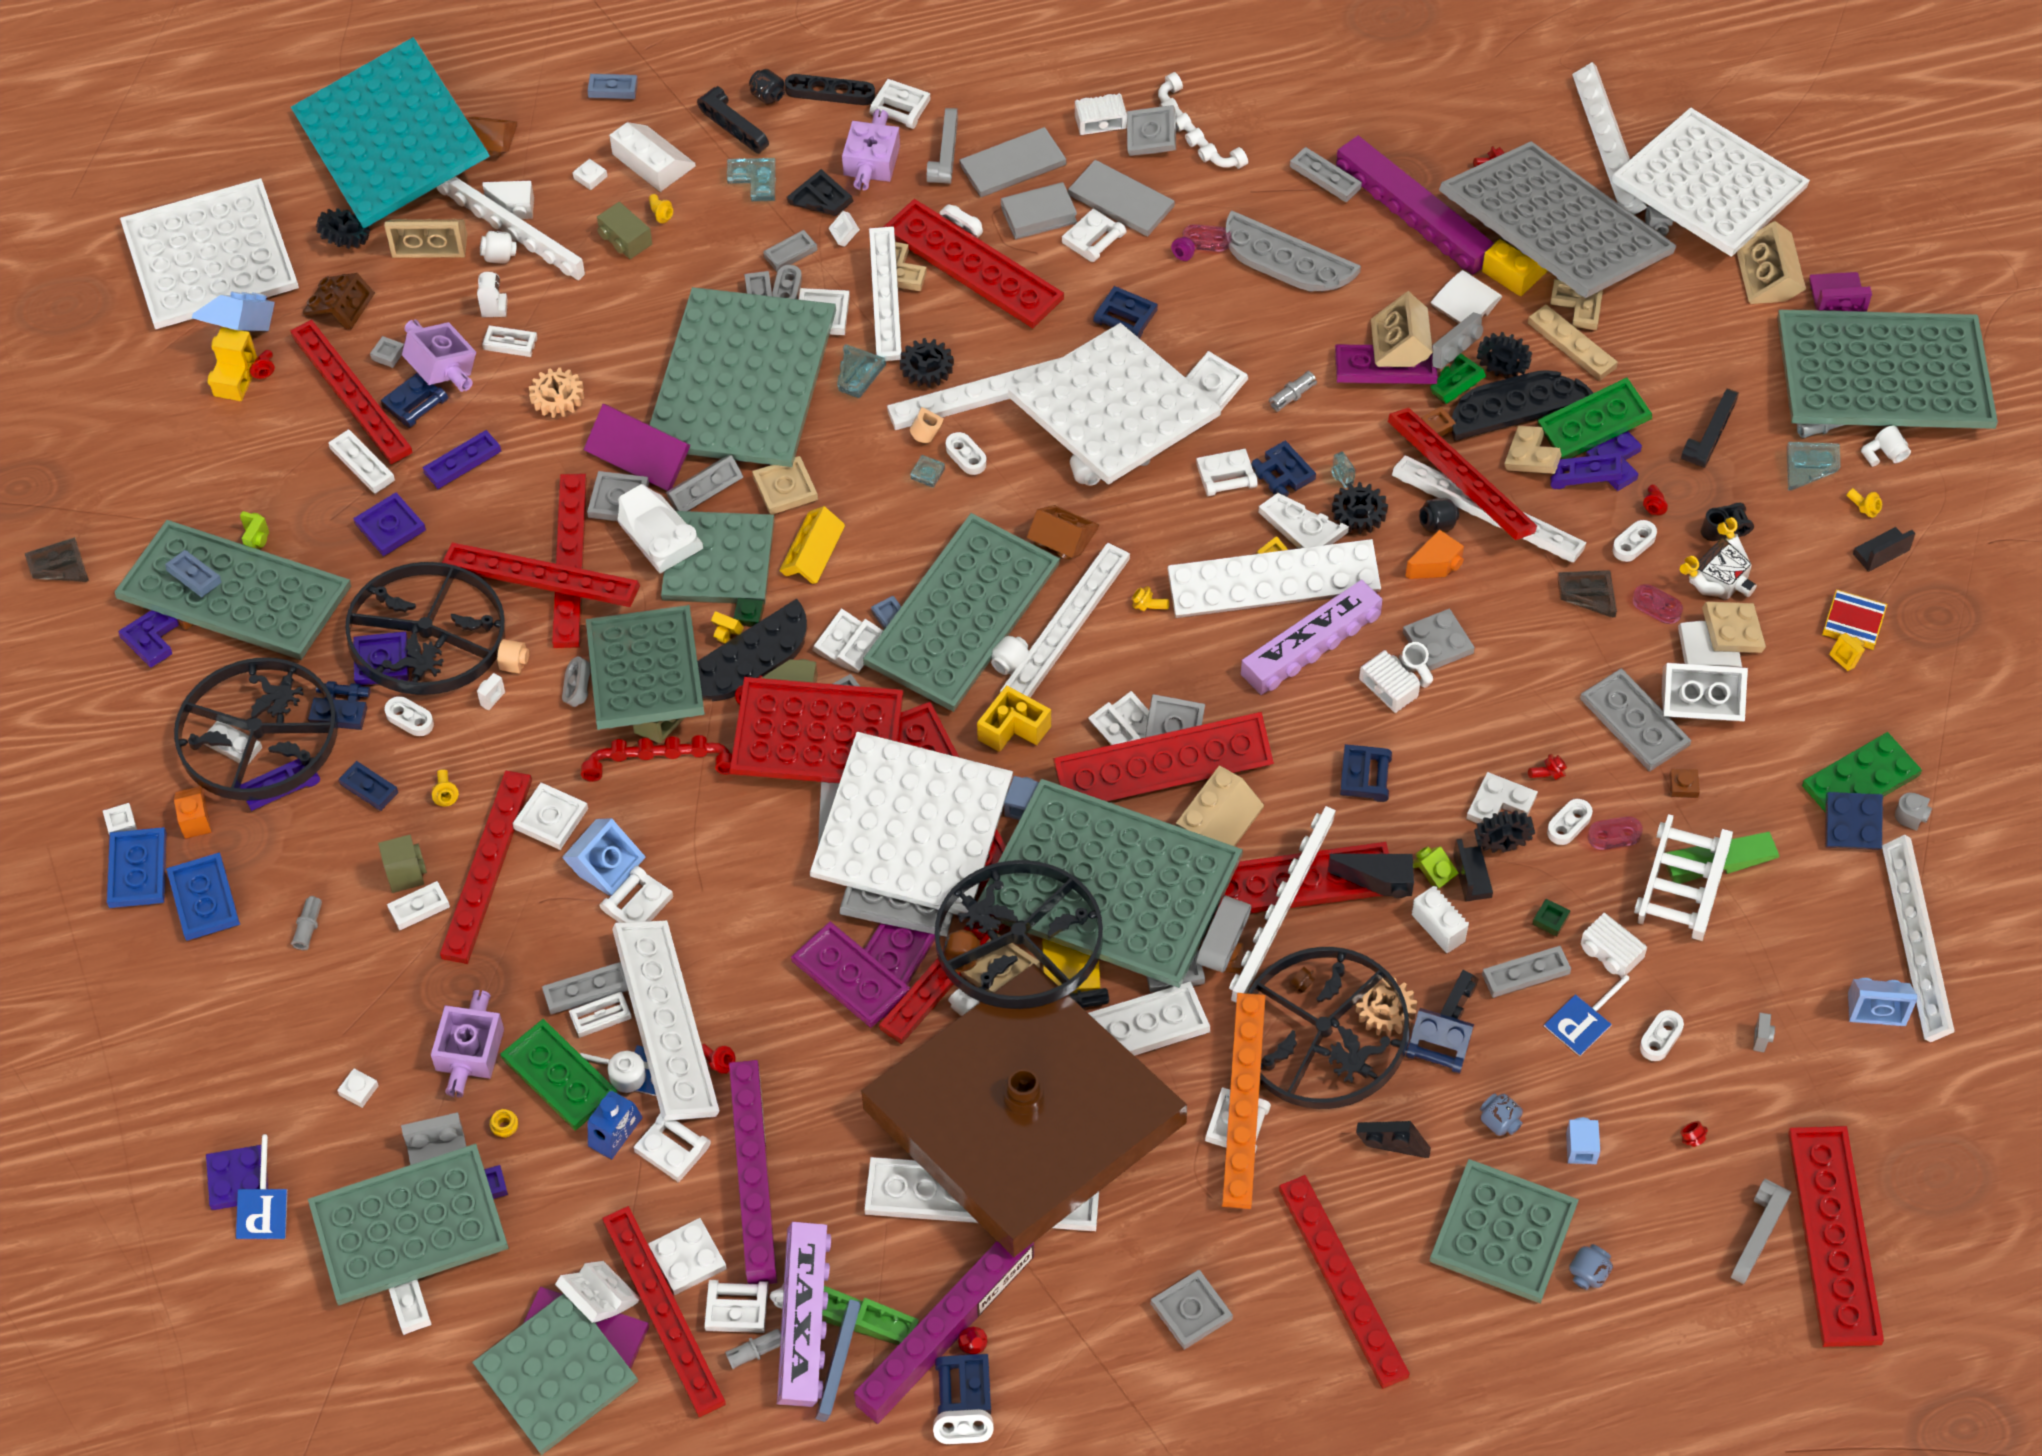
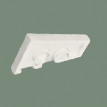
M1279 493L1259 506L1258 513L1298 549L1332 545L1346 535L1349 530V526L1343 523L1338 525L1328 520L1329 517L1320 513L1317 515L1305 509V505Z

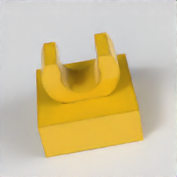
M716 611L714 612L711 622L717 627L713 636L717 638V641L725 644L729 641L731 634L738 636L742 633L744 627L738 620Z
M1847 633L1839 636L1829 655L1847 671L1855 668L1865 651L1863 648L1865 643L1858 637L1851 638Z

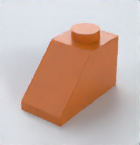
M1439 530L1407 561L1405 576L1409 579L1446 577L1452 570L1456 571L1464 561L1462 557L1464 546Z
M198 786L175 792V809L184 838L187 839L212 833L203 788Z

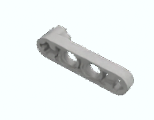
M945 108L940 162L928 161L927 182L947 184L952 182L958 123L957 108Z
M1764 1179L1753 1202L1766 1209L1731 1275L1732 1279L1742 1284L1746 1283L1790 1197L1791 1191Z

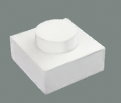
M588 159L573 172V177L586 188L592 190L607 177V170L591 159Z
M842 211L829 227L838 245L844 247L860 230L850 213Z
M493 673L488 680H484L480 684L477 691L480 706L490 710L505 693L502 677Z
M130 803L103 811L109 835L110 832L137 830Z
M353 1069L337 1091L339 1096L363 1108L379 1085L375 1079Z

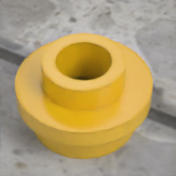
M506 1109L496 1111L489 1123L492 1133L498 1137L511 1136L516 1132L519 1124L517 1116L512 1111ZM503 1122L509 1123L506 1127H500V1124Z

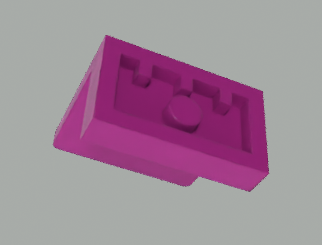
M1857 272L1810 275L1809 282L1816 310L1867 312L1872 291L1870 286H1861Z

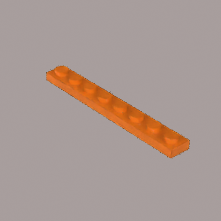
M1237 993L1222 1207L1251 1209L1265 995Z

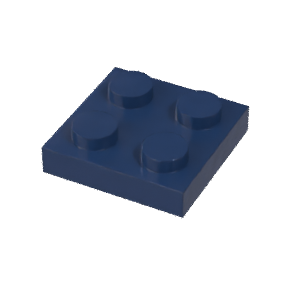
M1827 792L1825 847L1882 849L1883 794Z

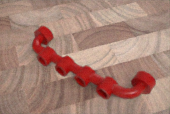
M703 735L692 737L690 744H681L680 739L674 736L666 738L664 745H654L653 740L642 738L638 741V746L627 747L626 741L616 739L612 741L611 748L598 749L589 756L587 761L582 763L581 777L590 782L600 780L603 775V765L599 761L607 758L621 762L626 760L627 757L650 760L654 756H666L669 759H676L680 755L692 754L694 757L700 758L706 756L707 753L719 754L715 758V769L720 774L728 775L731 774L732 754H730L726 746L720 743H707V738Z

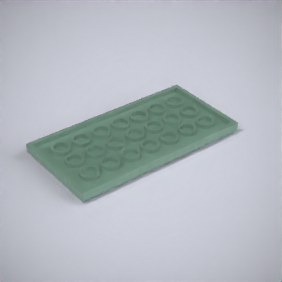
M970 513L865 655L863 664L954 712L991 661L993 648L1011 633L1058 567L1060 558Z
M166 520L117 587L115 596L116 599L302 660L350 589L351 583L350 579ZM184 550L188 551L220 576L221 583L203 597H200L166 570L165 564Z

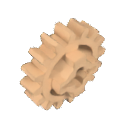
M560 367L557 369V372H553L550 368L546 375L542 372L539 373L540 379H532L533 386H529L531 404H534L536 411L541 409L542 415L545 416L548 412H551L552 418H555L557 413L564 417L567 410L572 413L575 412L574 405L581 406L580 399H584L583 383L579 381L577 374L572 376L571 370L568 369L563 373Z
M1382 978L1381 983H1377L1357 1002L1355 1012L1360 1013L1358 1021L1360 1023L1367 1021L1366 1030L1374 1027L1376 1028V1035H1379L1382 1030L1386 1031L1388 1037L1391 1036L1392 1030H1395L1398 1034L1402 1033L1404 1013L1401 1016L1399 1015L1402 1006L1394 990ZM1404 982L1399 987L1405 998L1411 1026V1019H1415L1417 1000H1412L1413 990L1406 992L1407 984ZM1373 997L1374 1000L1371 1002V1005L1368 1006L1369 1000Z

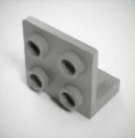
M458 1112L401 1125L408 1149L410 1165L466 1147L463 1126Z

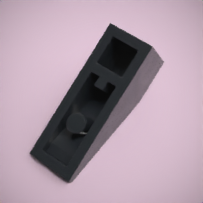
M1413 854L1329 855L1328 872L1382 896H1392L1394 898L1412 896L1414 887Z

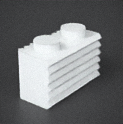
M1120 93L1117 95L1108 94L1098 98H1083L1080 101H1075V118L1080 135L1127 128V113Z
M1386 650L1360 668L1359 679L1394 713H1397L1398 710H1401L1402 707H1405L1406 704L1412 702L1419 695L1420 682L1417 676L1412 672L1406 671L1399 659L1394 655L1388 654Z
M1433 886L1414 899L1412 916L1446 953H1449L1465 942L1469 922H1465V918H1461L1462 914H1458V910H1454L1455 906H1451V902H1447L1448 898H1444V895L1440 894L1437 887Z
M1603 913L1584 931L1580 943L1586 954L1598 958L1610 973L1619 975L1620 978L1627 975L1643 960L1647 951V946L1606 913Z

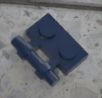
M1286 440L1265 452L1266 462L1262 463L1258 458L1251 462L1256 476L1261 480L1264 479L1269 485V490L1274 495L1279 493L1288 497L1289 492L1285 488L1286 486L1290 485L1297 491L1316 480L1315 471ZM1276 470L1281 476L1276 478L1271 472Z
M335 681L324 683L331 694L336 708L338 728L362 730L367 712L366 702H360L359 698H369L370 687H361L360 684L356 683L339 685ZM316 687V693H322V692ZM336 695L349 696L348 700L336 699ZM314 697L308 717L309 723L331 722V709L326 697Z

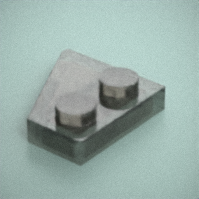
M75 537L25 553L33 579L89 581Z
M1610 570L1558 572L1557 580L1560 600L1612 618L1616 617L1617 608Z

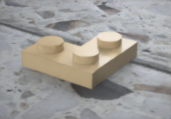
M895 242L898 288L921 291L927 273L926 267L905 263L909 251L908 244Z
M1554 279L1550 304L1575 308L1572 325L1576 328L1597 330L1603 290L1584 298L1564 282Z
M1518 426L1504 464L1508 471L1555 474L1562 455L1561 450L1555 447H1540L1544 436L1542 427Z

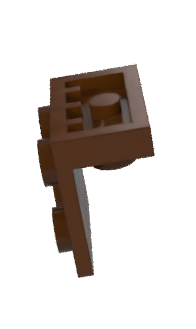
M358 273L327 276L319 282L318 289L307 300L303 314L310 316L331 312L345 329H352L375 292Z

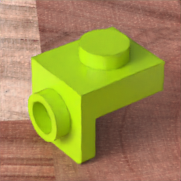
M242 511L240 518L246 530L241 538L243 545L260 550V548L265 546L269 534L265 517L257 513Z
M1427 846L1415 854L1416 859L1413 861V868L1419 867L1432 887L1435 886L1439 889L1458 874V871L1441 846L1431 849Z

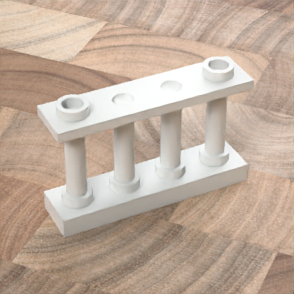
M1668 814L1666 823L1660 822L1656 838L1661 839L1644 898L1638 897L1634 913L1639 914L1638 923L1642 925L1646 913L1689 925L1688 928L1693 929L1692 938L1703 941L1733 832L1722 829L1720 838L1714 837L1712 839L1672 828L1673 815ZM1668 838L1710 849V852L1715 854L1713 863L1707 862V864L1664 853ZM1661 863L1703 874V878L1708 879L1706 887L1697 889L1657 878ZM1653 889L1695 899L1696 903L1700 904L1698 913L1688 914L1650 903Z

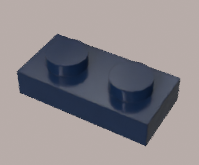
M358 761L339 778L341 786L380 811L399 793L395 785Z

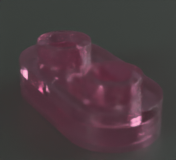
M1193 224L1183 230V237L1192 240L1195 250L1221 252L1227 250L1231 242V233H1226V228Z
M1648 584L1640 585L1634 591L1633 604L1637 609L1666 624H1673L1680 620L1683 605L1678 599Z
M1633 817L1597 821L1589 828L1588 841L1594 848L1600 850L1634 845L1640 841L1643 827L1640 821ZM1624 832H1629L1632 835L1627 836Z

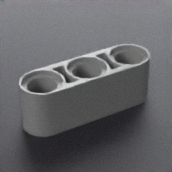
M1226 895L1223 897L1199 951L1197 964L1224 973L1249 918L1251 904Z

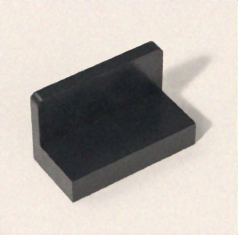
M1894 527L1855 547L1853 555L1870 572L1910 551L1916 533L1910 530L1902 534L1897 527Z
M1456 839L1453 857L1465 902L1492 898L1493 890L1481 847L1464 848L1462 839Z

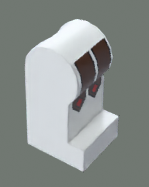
M493 272L481 273L478 278L479 288L477 291L481 316L506 317L508 299L506 293H499L500 277Z

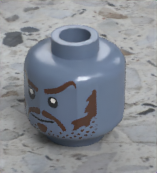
M1492 1094L1480 1108L1482 1112L1481 1121L1497 1136L1505 1135L1507 1132L1513 1135L1523 1124L1519 1120L1523 1114V1109L1507 1094Z
M1591 1244L1590 1247H1581L1569 1265L1570 1272L1575 1276L1572 1281L1585 1290H1588L1590 1286L1600 1288L1613 1269V1264L1610 1261L1611 1255L1594 1244Z

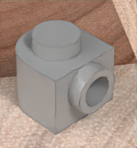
M1651 206L1646 208L1645 223L1662 236H1666L1669 232V226L1673 224V220Z
M1916 793L1902 795L1895 810L1896 820L1901 825L1917 831L1920 822L1926 823L1932 810L1931 807H1928L1930 799Z

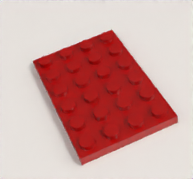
M744 677L730 773L733 775L840 783L857 732L898 741L903 690Z

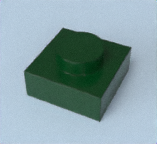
M738 598L733 619L738 620L743 626H754L762 619L764 601Z
M1545 899L1534 917L1532 925L1557 937L1569 918L1571 911Z

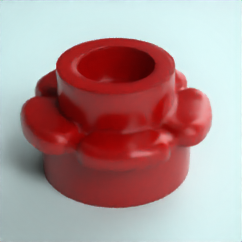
M1700 1121L1691 1122L1680 1131L1683 1137L1682 1142L1686 1145H1691V1147L1699 1146L1705 1142L1708 1129L1705 1126L1703 1127Z

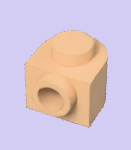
M921 407L910 427L911 435L918 442H931L941 427L944 418Z
M503 639L498 650L499 670L520 674L524 664L528 662L529 649L526 648L523 642Z

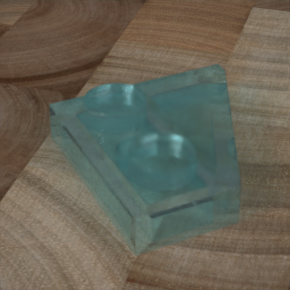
M845 344L843 346L844 357L840 364L841 373L838 376L837 386L840 392L860 398L886 366V361L884 357Z
M1788 442L1787 444L1788 490H1794L1839 471L1841 467L1840 444Z

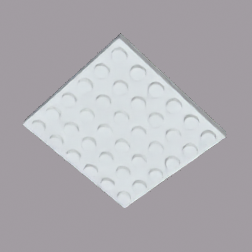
M1689 108L1616 171L1611 179V182L1731 257L1755 236L1757 231L1767 225L1803 192L1810 181L1693 108Z
M261 178L120 218L155 330L193 319L192 315L194 312L220 295H230L231 291L251 294L254 292L270 297L299 288Z
M1121 323L1008 389V397L1108 485L1221 415V407Z
M857 732L810 870V877L939 910L947 894L958 882L976 870L985 867L1013 777V771ZM980 883L968 889L964 894L966 896L970 895L975 899ZM959 897L948 912L958 915V913H967L969 911L962 905V899Z

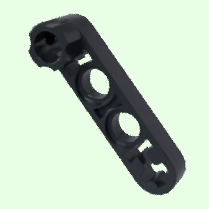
M714 87L697 99L698 107L707 117L754 152L760 153L769 146L768 138L760 129L726 105L729 100L721 87Z
M1728 388L1725 390L1701 442L1689 438L1681 455L1682 460L1703 468L1707 466L1735 407L1739 392Z

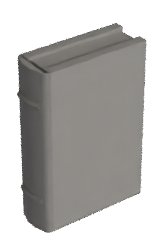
M1063 182L1001 198V209L1015 240L1077 223L1075 215H1077L1076 209Z

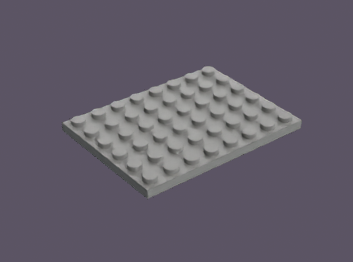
M1532 141L1443 181L1439 188V191L1464 208L1467 213L1475 216L1485 226L1494 230L1504 240L1509 241L1523 254L1528 255L1539 266L1547 269L1558 280L1570 286L1577 294L1584 298L1673 254L1676 245Z

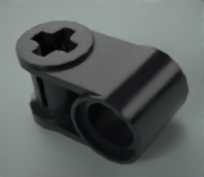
M1734 503L1728 506L1709 509L1701 527L1702 536L1709 541H1718L1722 537L1726 539L1727 536L1720 534L1717 527L1722 522L1726 524L1725 520L1728 518H1734L1737 522V529L1734 531V534H1737L1738 537L1749 534L1754 529V524L1745 513L1746 506L1744 503Z

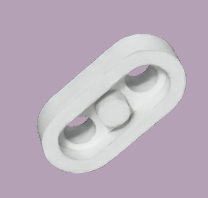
M946 205L939 212L940 215L976 238L983 233L980 220L961 211L957 206Z
M956 432L948 436L946 439L948 455L967 474L977 475L982 473L986 468L985 453L964 433Z
M1640 520L1631 525L1615 539L1612 549L1614 556L1626 562L1638 557L1655 542L1657 535L1655 525L1646 520Z
M394 697L385 705L387 719L410 734L425 736L432 731L434 722L431 713L407 698Z
M1582 799L1569 801L1549 822L1547 830L1549 839L1558 845L1570 843L1589 824L1593 812L1591 805ZM1578 814L1581 818H1576L1574 815ZM1561 831L1564 833V835L1558 834L1557 832Z
M1671 1010L1662 1011L1657 1015L1640 1043L1641 1054L1646 1059L1660 1061L1666 1057L1682 1033L1684 1026L1682 1017ZM1664 1026H1670L1672 1030H1666ZM1655 1046L1658 1048V1051L1651 1050L1650 1047Z
M984 1410L942 1412L934 1420V1436L939 1442L944 1444L984 1442L993 1433V1419ZM979 1420L983 1422V1425L975 1426L973 1423ZM946 1422H950L953 1424V1426L951 1428H946L943 1426V1424Z

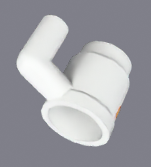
M1894 425L1880 431L1875 440L1864 445L1861 449L1862 454L1872 467L1880 463L1879 458L1874 453V451L1880 448L1894 463L1902 462L1911 454L1908 443Z
M1412 642L1404 647L1399 656V661L1406 671H1418L1421 676L1420 685L1426 688L1433 681V676L1426 666L1429 653L1423 644Z

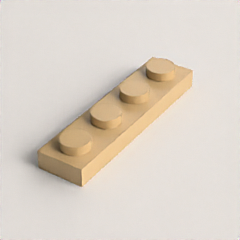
M1544 305L1529 316L1528 324L1598 381L1617 368L1618 362L1548 305Z

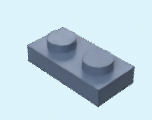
M590 74L588 98L635 99L638 84L637 75Z
M186 550L165 564L167 572L200 597H203L221 583L220 576Z

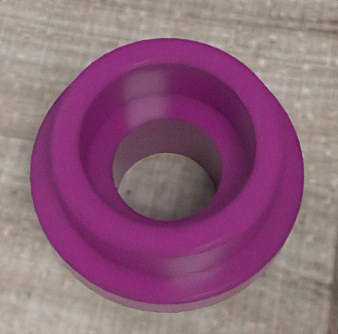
M1182 237L1172 242L1171 249L1178 259L1188 261L1194 255L1195 245L1191 239Z

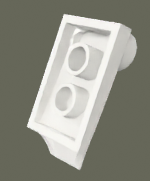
M641 484L618 498L619 513L617 520L619 525L659 573L664 572L703 549V544L697 537L695 528L686 524L661 494Z

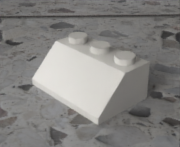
M627 122L609 135L612 155L659 192L696 166L695 162L646 125Z
M1666 663L1663 666L1662 674L1663 716L1744 722L1748 668Z

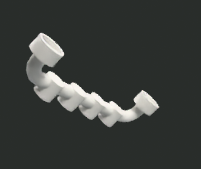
M1173 72L1165 76V83L1158 90V97L1162 102L1159 104V107L1174 105L1176 111V130L1178 132L1186 130L1185 139L1190 147L1198 144L1200 147L1198 154L1203 162L1211 160L1214 164L1223 168L1236 166L1240 169L1247 165L1248 158L1240 147L1232 150L1229 158H1222L1218 154L1215 146L1212 143H1208L1202 131L1192 124L1188 114L1183 113L1175 99L1168 96V91L1176 93L1183 89V84L1178 74Z

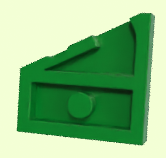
M1460 353L1454 358L1450 368L1449 366L1444 367L1437 378V384H1432L1430 389L1434 396L1447 404L1470 387L1475 386L1486 377L1483 368Z

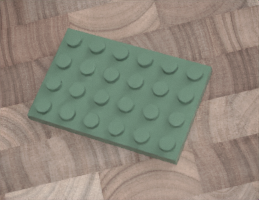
M690 605L586 619L598 730L705 715Z
M476 1144L308 1199L338 1306L509 1249Z

